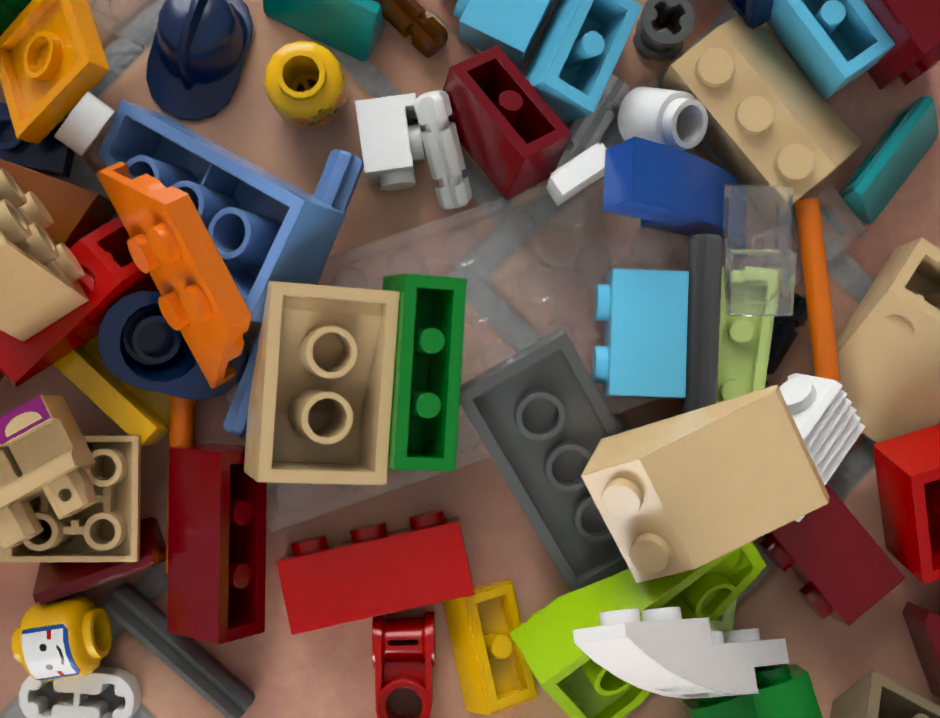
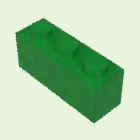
M408 273L383 277L382 290L400 292L388 468L455 471L466 278Z

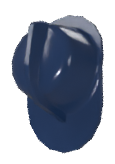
M243 0L165 1L158 14L157 29L149 53L146 73L151 96L163 111L181 120L199 121L216 115L230 102L238 86L252 37L253 22L248 6Z
M139 290L122 296L107 309L98 327L97 348L104 366L120 381L137 388L184 399L207 400L226 393L240 380L248 362L249 345L243 333L244 346L242 354L229 361L236 371L235 377L215 389H211L181 331L174 330L163 317L158 304V298L161 296L159 291Z

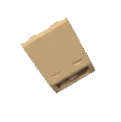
M1 168L0 330L24 342L83 305L89 299L77 281L85 275L80 263L64 243L61 242L56 245L46 229L54 224L43 203L32 191L24 194L13 177L4 168Z
M923 237L898 246L893 250L836 340L841 379L837 380V382L843 385L841 390L847 393L846 398L852 402L850 406L857 410L855 414L861 418L859 422L866 426L861 435L875 444L937 425L940 421V248Z
M83 435L96 462V465L88 468L86 472L91 480L97 502L68 518L59 520L45 493L28 501L44 531L16 547L4 550L0 545V562H139L141 436Z

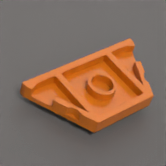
M121 161L96 172L130 236L127 240V246L133 261L143 273L151 275L161 294L158 298V304L163 317L174 330L181 331L211 389H215L234 378L236 371L229 361L242 354L244 346L243 333L248 331L252 315L189 194L173 186L167 188L159 179L146 173L131 179L127 164Z

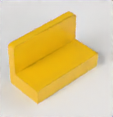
M98 335L90 339L84 347L76 348L53 363L63 375L129 436H141V446L157 445L169 432L170 395L137 388L118 380L103 364L97 348Z

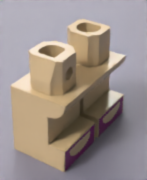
M41 394L0 417V545L4 550L16 547L44 531L28 502L43 493L46 494L59 520L68 518L97 502L91 480L86 472L88 468L96 465V462L64 396Z

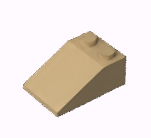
M268 281L247 413L244 472L256 482L386 485L399 291Z
M778 384L602 438L581 475L636 583L694 570L828 504L830 497Z

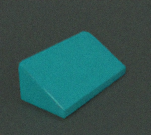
M263 0V10L268 17L360 61H367L385 27L380 3L374 0Z
M928 95L921 96L899 113L836 196L838 198L836 202L863 223L870 225L877 219L936 141L939 128L935 102Z

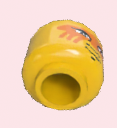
M311 41L292 42L275 52L266 66L264 86L268 98L275 110L285 121L297 127L316 128L328 124L340 113L346 101L347 85L339 61L329 49Z

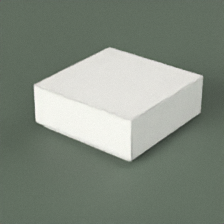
M603 143L594 144L550 174L546 190L557 206L604 176L605 150L607 148Z

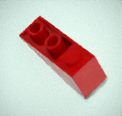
M119 216L82 237L70 248V251L76 257L85 273L77 281L89 301L24 342L0 330V372L15 388L98 335V327L107 309L122 296L139 290L159 291L151 275L143 273L133 261L127 246V240L130 236Z

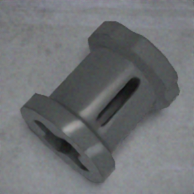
M648 0L645 3L640 18L637 21L636 32L633 37L636 50L645 59L665 62L673 59L681 51L683 41L690 36L695 25V11L689 0ZM656 22L657 25L662 27L669 23L674 30L671 33L670 30L664 28L657 32L653 25Z

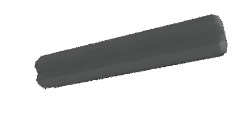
M694 234L688 240L687 271H689L686 398H682V414L716 404L723 240L721 236L716 234Z
M124 583L118 586L106 599L103 605L104 610L224 717L241 718L252 705L255 699L254 692L193 638L167 632V615L132 584Z

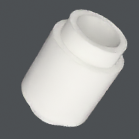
M640 86L628 92L622 100L617 122L620 135L624 141L635 136L685 151L697 146L703 139L708 126V114L702 102L695 99L689 92Z

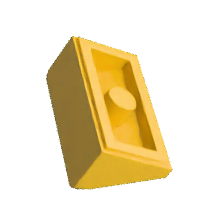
M512 579L475 586V595L442 602L464 705L470 713L490 716L538 697L533 672L509 634L522 624Z

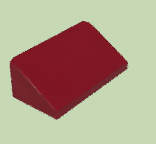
M155 517L140 520L139 562H40L33 590L35 604L40 602V605L166 561V544L158 520Z

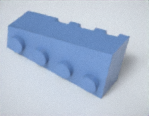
M124 99L120 101L97 154L107 167L120 161L127 164L131 179L146 173L159 179L167 188L173 186L189 194L252 315L251 321L262 323L268 281L302 284L314 283L346 216L341 211L180 122Z

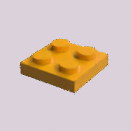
M32 0L0 36V81L17 139L38 145L57 124L65 119L66 115L78 104L86 92L98 85L102 78L110 71L87 0Z

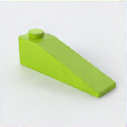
M751 541L694 570L636 583L628 569L556 598L543 609L533 613L526 622L509 634L540 686L570 718H622L640 705L651 692L617 678L595 663L574 644L573 630L600 626L598 613L623 609H639L641 621V611L666 607H681L682 619L709 617V621L717 620L767 565Z

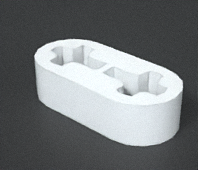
M88 91L68 115L54 137L82 157L105 129L116 111Z
M98 667L87 676L53 681L55 691L74 693V698H64L53 705L52 708L49 707L48 698L39 696L38 689L49 683L47 681L35 680L30 675L21 685L18 695L20 708L27 718H131L140 707L142 689L137 678L129 671L120 668ZM112 684L114 685L115 695L125 697V703L118 706L112 713L108 712V702L88 699L89 694H100Z

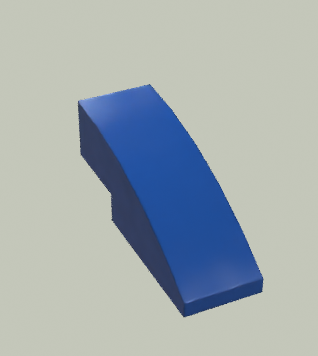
M635 136L605 150L602 211L641 219V227L685 236L716 234L722 237L725 244L735 246L745 244L747 186L736 176L696 155Z

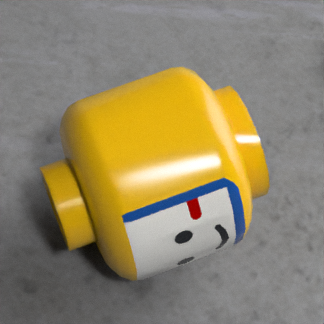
M78 595L64 597L42 605L39 602L28 607L21 618L20 626L14 630L11 641L12 652L16 661L23 663L26 672L35 680L49 682L87 676L95 671L100 665L102 658L109 654L112 644V627L106 611L98 608L88 597Z

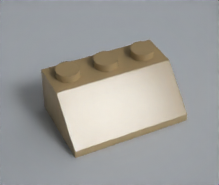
M740 16L715 28L672 63L659 84L661 89L689 92L695 99L702 102L708 114V126L703 139L731 173L747 186V192L770 219L791 206L863 144L829 102L823 99L808 77L762 24L752 29L746 25Z

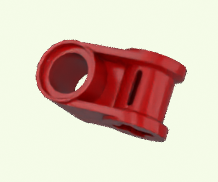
M425 612L423 618L386 619L385 615L373 617L372 659L373 668H375V709L377 718H430L433 702V667H435L436 657L435 612ZM398 639H416V640H398ZM399 688H410L417 692L421 698L422 707L413 715H399L393 711L389 704L388 697L390 693Z

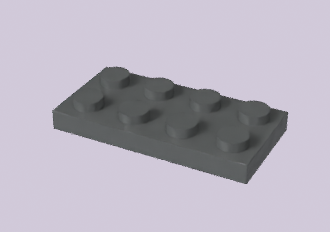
M559 328L460 385L459 403L572 592L628 568L581 477L600 440L622 432L567 333L562 328Z

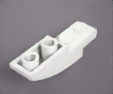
M681 607L641 611L642 621L639 609L598 613L600 626L573 630L574 644L595 663L617 678L640 689L668 697L693 699L759 694L754 667L789 663L785 638L761 640L759 628L725 632L711 631L709 617L682 619Z

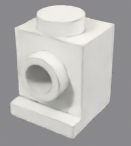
M415 93L355 101L364 171L369 185L380 183V188L384 191L402 190L416 185L413 161L424 160L425 158L420 125H408V121L417 120L414 109Z

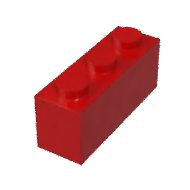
M440 509L410 516L411 527L387 532L385 522L349 530L350 541L328 545L326 535L290 543L292 553L284 555L276 563L291 634H300L475 595L459 516L446 519L445 510Z

